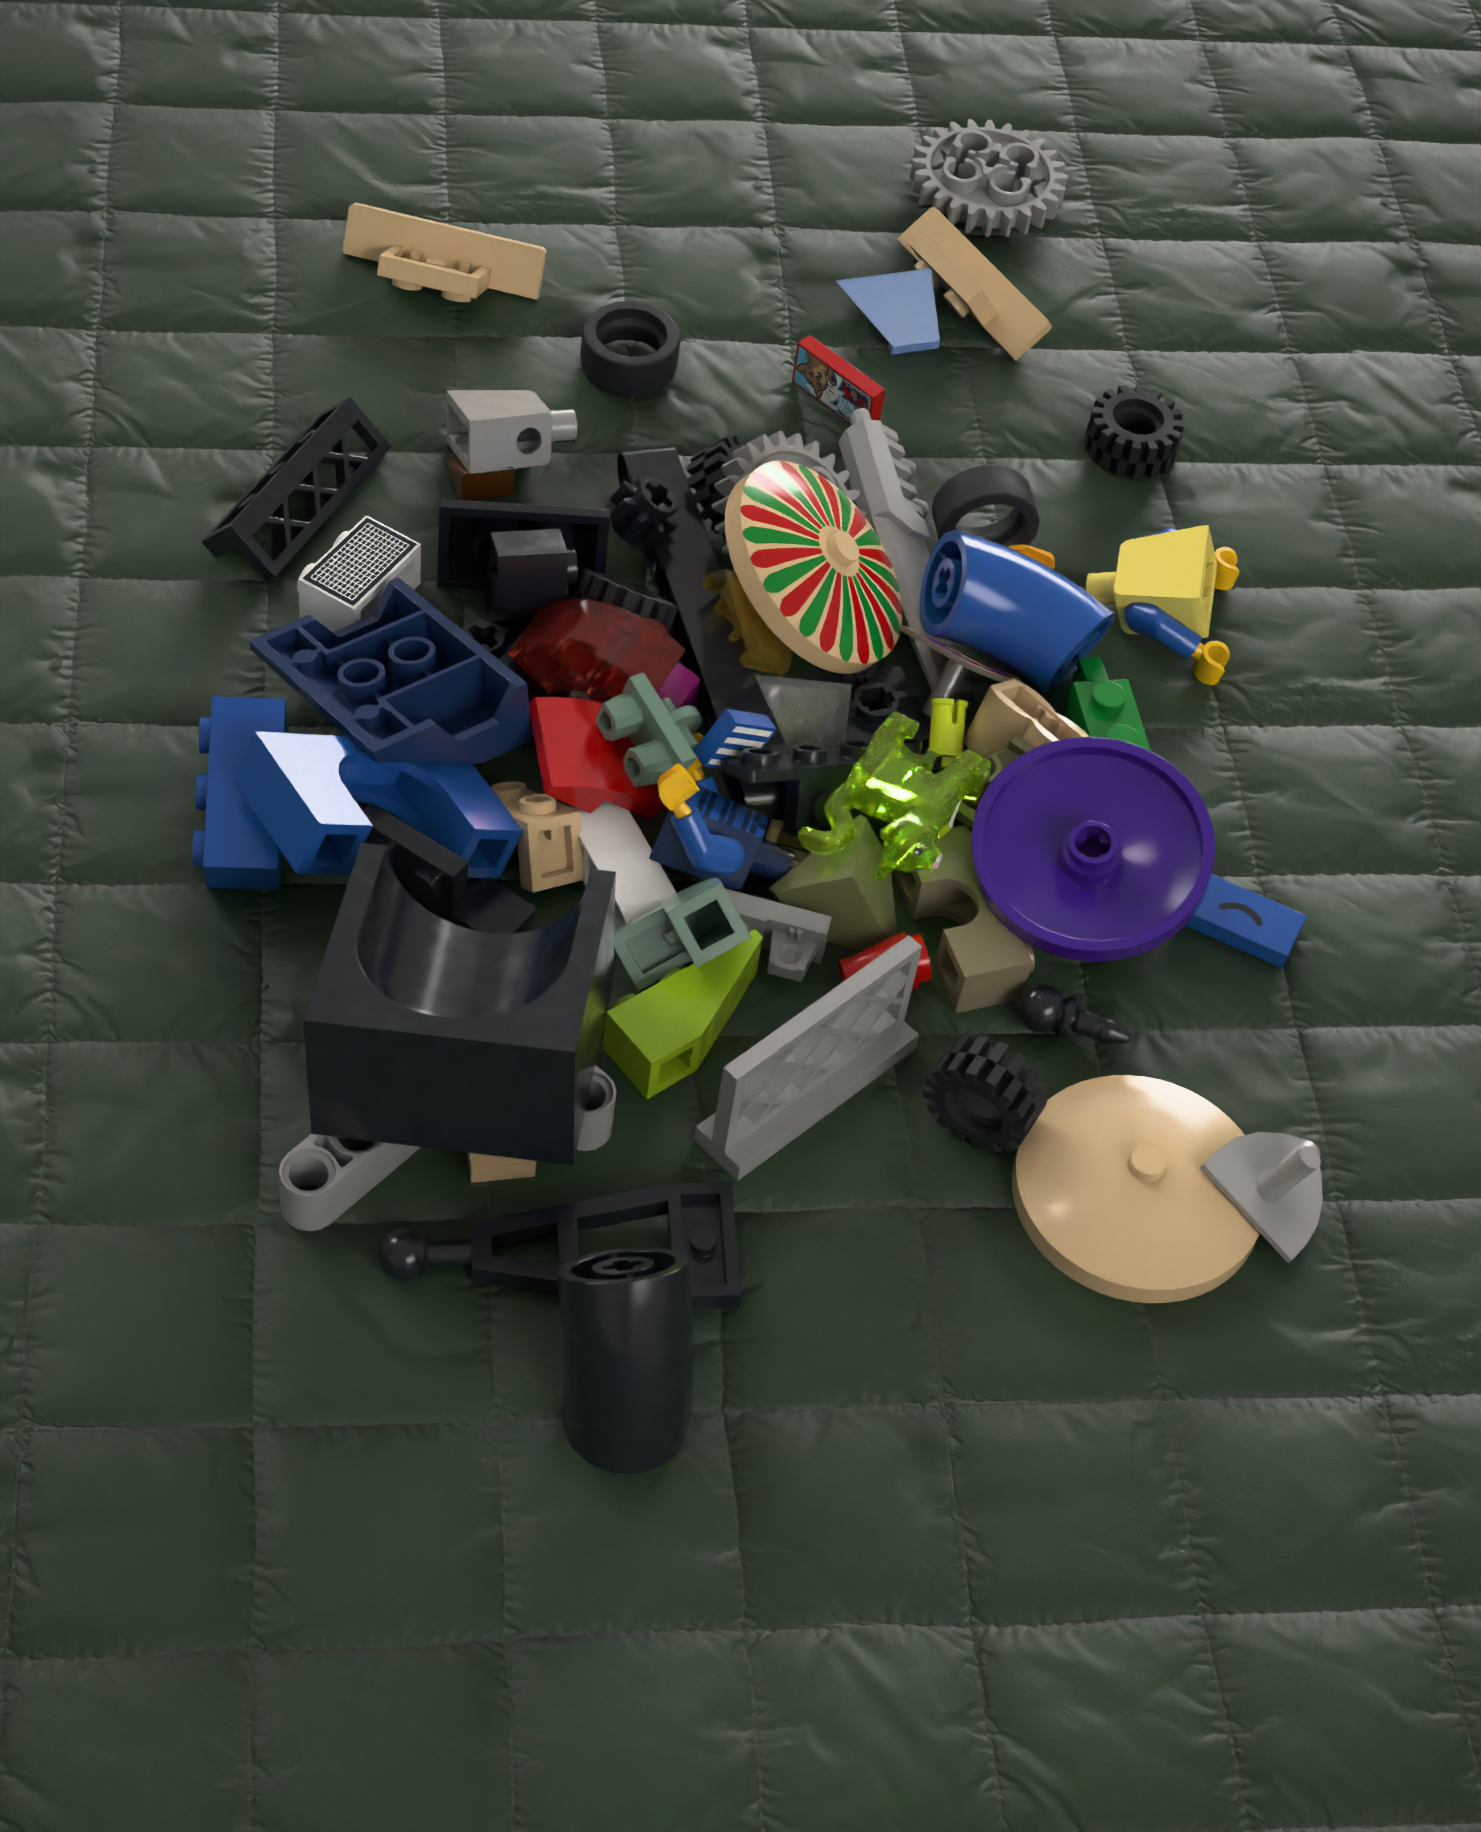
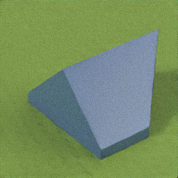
M931 268L836 280L840 287L889 342L888 349L891 355L939 348L940 336Z

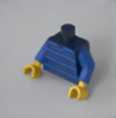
M700 733L692 734L698 744L704 738ZM697 756L694 763L687 769L680 763H677L659 777L657 781L659 797L669 811L649 859L705 880L718 878L723 886L733 890L742 889L748 872L773 882H777L787 874L795 852L763 839L769 819L763 814L720 795L713 776H705L700 768L703 765Z

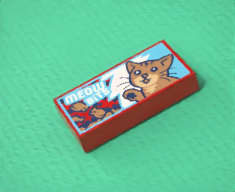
M811 335L797 343L792 377L794 384L850 425L849 416L851 412L860 408L867 409L872 420H880L885 395L883 387Z

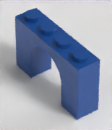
M255 731L233 780L296 874L350 875L360 845L365 843L373 826L356 801L367 804L374 803L469 862L468 877L500 878L523 833V830L472 763L374 762L347 736Z

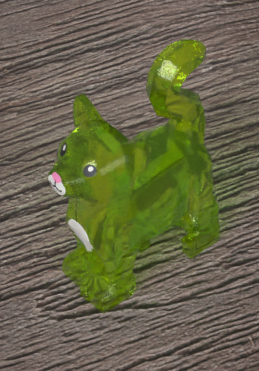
M894 711L874 733L867 752L853 766L846 782L830 794L824 810L832 827L831 831L824 832L810 827H802L799 830L798 838L803 847L814 854L825 856L838 853L853 840L856 826L849 809L856 808L868 817L889 823L880 831V837L884 840L882 857L875 871V879L883 880L894 869L905 872H915L921 869L935 870L938 868L943 857L938 840L952 829L960 803L963 800L976 802L983 795L984 785L990 780L991 761L970 750H966L959 754L944 770L933 774L931 771L937 753L929 750L925 755H918L912 753L903 742L905 739H912L918 731L919 722Z

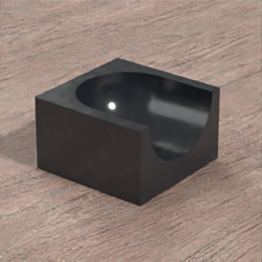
M361 843L303 1020L311 1134L574 1165L613 985L616 872L590 869L585 892L578 904L564 917L548 926L521 933H486L455 925L425 909L408 894L395 876L388 858L387 845Z

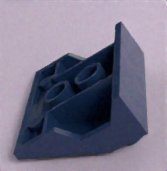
M399 577L388 582L372 616L340 630L332 632L314 617L307 615L249 640L250 650L374 762L484 763L532 741L527 683Z

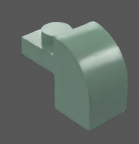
M712 878L660 901L661 905L614 930V949L637 990L640 991L663 978L672 969L681 968L692 961L697 968L751 938V935L722 882L718 878Z

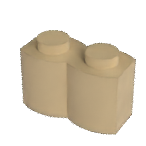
M1011 679L990 685L964 737V743L975 755V760L977 761L1009 746V741L1016 735L1035 748L1057 740L1090 736L1078 725L1056 713L1052 706L1035 690L1016 679Z

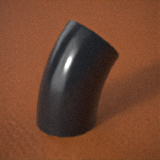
M636 1247L591 1253L569 1260L558 1267L557 1274L563 1345L562 1427L571 1447L589 1464L611 1473L639 1474L661 1466L680 1449L690 1423L693 1391V1325L688 1256L677 1250Z

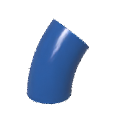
M956 530L945 533L935 544L927 561L922 579L920 617L926 632L932 636L968 646L994 658L1027 679L1043 693H1048L1056 688L1077 668V659L1089 655L1106 634L1116 615L1092 594L1043 563L1012 548Z

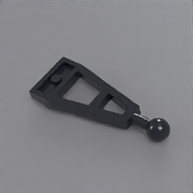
M732 1182L662 1184L472 1222L471 1239L427 1240L422 1233L415 1229L399 1228L385 1236L378 1251V1259L383 1271L391 1278L399 1281L414 1280L420 1277L428 1267L472 1266V1282L559 1294L558 1267L569 1260L579 1257L578 1231L667 1214L669 1249L680 1251L688 1256L692 1310L739 1309L741 1301ZM557 1236L558 1264L492 1255V1248Z

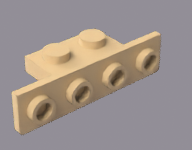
M353 203L348 209L342 253L379 262L377 275L391 278L392 285L405 290H421L422 286L441 290V296L445 299L456 302H469L471 298L476 299L487 288L537 300L540 295L547 251L544 247L369 205Z
M936 207L928 209L897 238L899 243L918 261L914 265L916 270L931 268L933 288L940 284L947 291L943 297L961 318L969 313L1015 361L1051 330L1052 325L1049 320Z

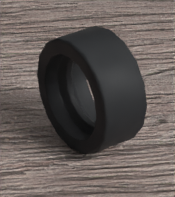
M619 301L601 306L587 317L582 329L580 359L583 372L593 384L611 393L624 396H639L659 391L673 380L678 367L681 341L678 325L666 312L650 304L636 301ZM617 340H633L645 343L657 352L646 356L629 357L616 354L605 348L604 345Z
M979 465L959 472L947 480L935 494L931 510L939 540L945 533L956 530L985 538L1006 547L1020 544L1030 545L1037 536L1040 524L1029 481L1017 470L1002 465ZM1004 504L1014 507L1009 515L997 523L984 527H966L957 524L964 515L986 505Z

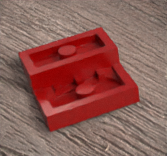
M535 697L529 703V711L544 794L590 814L605 800L650 820L666 807L659 797L658 783L640 787L633 786L624 771L623 759L627 750L636 746L629 736L614 741L605 740L596 725V716L602 703L577 698Z

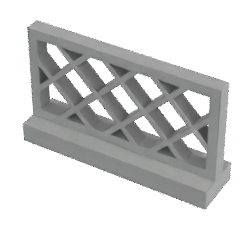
M908 935L724 1066L716 1112L696 1126L694 1141L736 1181H739L916 1049L919 1034L904 1020L922 946Z

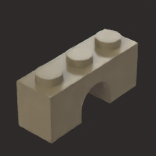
M967 825L902 837L893 876L913 920L930 916H943L953 919L962 925L943 930L934 964L955 1013L1018 1000L1020 994L1026 988L1029 974L1035 968L1032 946L1010 932L991 912L981 896L972 870V833ZM920 848L923 853L917 856L914 854V850ZM942 854V860L938 868L932 869L938 856Z

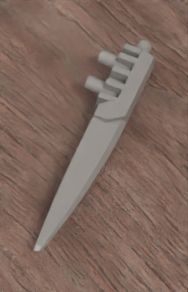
M856 409L849 416L851 426L845 430L838 443L846 470L850 473L848 478L851 488L859 490L861 493L855 499L858 509L867 511L865 518L879 537L894 569L902 602L903 624L908 628L952 646L951 640L935 637L926 632L920 617L921 585L927 561L930 557L926 541L930 538L924 520L928 514L929 506L927 502L916 498L918 494L915 486L906 482L915 476L916 464L903 457L905 455L904 448L896 443L899 441L897 432L883 425L880 420H872L867 409ZM909 636L922 670L933 691L948 657ZM955 695L954 703H956L957 700H961V698Z

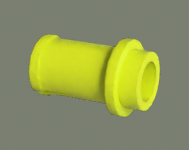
M950 698L931 699L929 747L926 750L942 755L941 768L930 769L939 771L958 770L962 766V761L968 760V753L963 752L968 702L957 700L954 703V699Z

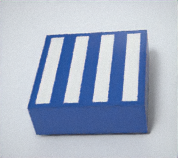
M725 709L698 744L694 753L703 766L720 768L722 758L742 757L743 749L763 748L777 729L767 715Z

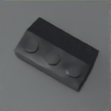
M440 499L437 587L485 590V561L490 560L491 532L560 529L566 549H575L578 567L577 584H568L569 595H574L584 569H590L605 575L610 509Z

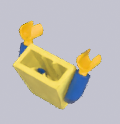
M1209 525L1181 530L1166 528L1151 536L1126 540L1120 545L1117 570L1115 572L1089 573L1087 575L1086 591L1104 605H1116L1121 629L1127 634L1143 635L1160 642L1184 659L1192 656L1196 659L1192 670L1194 676L1199 681L1207 685H1215L1219 682L1225 672L1224 666L1230 658L1229 649L1223 642L1210 641L1204 645L1200 641L1201 638L1209 636L1214 588L1219 590L1231 589L1239 576V569L1236 567L1238 562L1237 554L1233 549L1221 547L1214 552Z

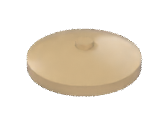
M1134 1075L1103 1076L1076 1083L1047 1100L1044 1110L1021 1145L1018 1146L1012 1169V1193L1018 1217L1026 1233L1043 1256L1069 1278L1098 1293L1116 1299L1139 1303H1170L1200 1296L1226 1282L1240 1269L1252 1252L1260 1234L1200 1168L1218 1149L1234 1138L1244 1136V1133L1218 1107L1198 1094L1176 1084L1160 1079Z

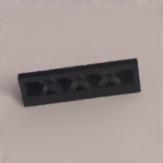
M351 397L346 398L320 413L201 542L215 558L237 548L265 581L276 577L392 446ZM351 427L370 448L364 457L348 455L346 432ZM319 462L335 464L337 484L335 489L319 487L317 468ZM290 494L306 497L308 519L305 522L289 520L288 496ZM260 527L276 529L278 552L272 559L252 537Z

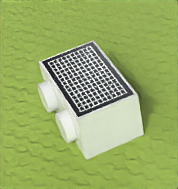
M366 515L350 531L342 532L334 542L333 547L316 563L308 564L300 574L297 582L299 619L311 615L329 630L335 632L372 616L390 580L399 577L413 590L420 585L421 544Z

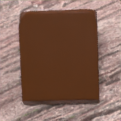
M459 458L448 460V467L460 500L476 501L514 495V467H506L511 468L510 470L469 474Z

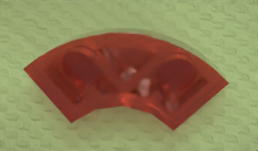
M571 598L540 608L508 654L548 693L562 689L582 691L606 702L621 695L628 678L640 673H645L655 691L658 692L686 649L669 635L664 625L654 619H644L637 614L611 604Z

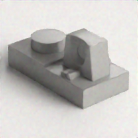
M725 889L748 932L756 929L762 935L761 951L762 949L770 950L767 973L802 982L811 962L821 964L827 944L831 916Z

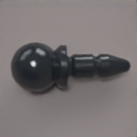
M1034 984L1027 987L1017 1000L1016 1010L1018 1018L1029 1030L1047 1032L1054 1029L1058 1037L1064 1038L1068 1028H1071L1075 1033L1089 1038L1096 1037L1098 1041L1104 1043H1128L1131 1040L1130 1032L1117 1022L1106 1017L1100 1018L1098 1014L1083 1009L1076 1010V997L1069 996L1063 999L1061 993L1048 984Z

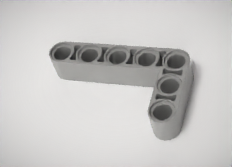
M596 1065L586 1108L592 1109V1111H585L577 1150L580 1151L595 1150L603 1146L611 1137L617 1091L613 1080ZM310 1134L287 1153L279 1167L280 1208L283 1218L289 1225L298 1230L314 1231L328 1226L421 1147ZM354 1147L365 1148V1150L353 1151L348 1149ZM307 1186L319 1188L312 1191L300 1190L302 1187Z

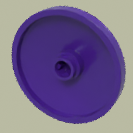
M1074 737L1053 741L1038 746L1013 760L992 780L984 792L974 816L971 836V863L975 881L982 898L996 918L1010 932L1033 947L1052 955L1079 961L1102 962L1129 958L1145 953L1172 938L1189 922L1201 905L1208 889L1215 857L1213 825L1201 796L1190 781L1177 768L1159 755L1129 742L1104 737Z

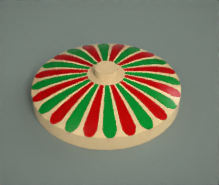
M773 461L765 463L742 478L734 486L727 500L724 520L726 542L739 582L751 604L766 625L797 655L811 664L830 672L840 674L858 673L887 656L898 641L900 635L899 628L902 625L900 590L886 550L862 512L832 482L817 472L793 462Z

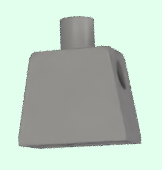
M447 390V443L469 474L511 469L506 467L518 469L544 466L551 461V443L576 441L577 419L574 410H549L533 391Z

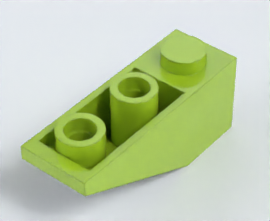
M756 929L749 932L751 938L697 968L693 963L688 967L683 966L672 969L659 983L637 995L628 994L623 996L606 1012L602 1048L646 1099L698 1070L757 974L763 937Z

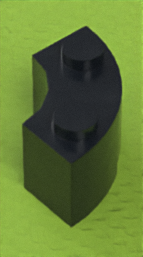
M560 529L491 532L490 560L485 561V612L490 622L534 620L540 611L553 615V619H560L563 611L568 610V584H577L578 567L575 549H566Z

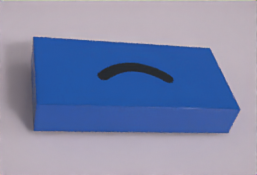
M1211 874L1203 901L1185 926L1283 968L1307 915Z

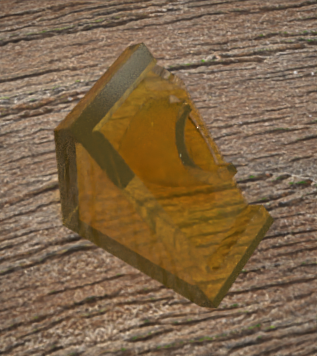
M721 569L707 574L701 580V584L704 590L720 594V600L713 608L715 611L723 614L734 626L735 630L728 636L730 641H737L742 636L746 651L739 659L743 667L783 676L790 669L793 651L772 632L757 613L744 592L735 571Z

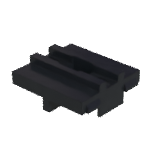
M878 662L858 673L824 677L820 681H816L815 693L839 746L840 742L846 740L867 741L874 743L875 746H887V740L890 737L916 738L922 741V747L929 746L930 727L918 704L920 692L918 688L911 689L901 666L894 667V665L877 668ZM868 707H874L875 710L870 711Z

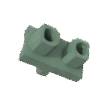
M645 673L629 677L621 695L602 703L596 716V725L605 740L614 741L629 736L636 746L628 749L623 759L624 771L634 787L655 784L659 777L675 764L680 763L687 769L696 759L694 750L698 743L692 734L701 725L702 717L694 706L688 705L676 709L670 698L661 700Z

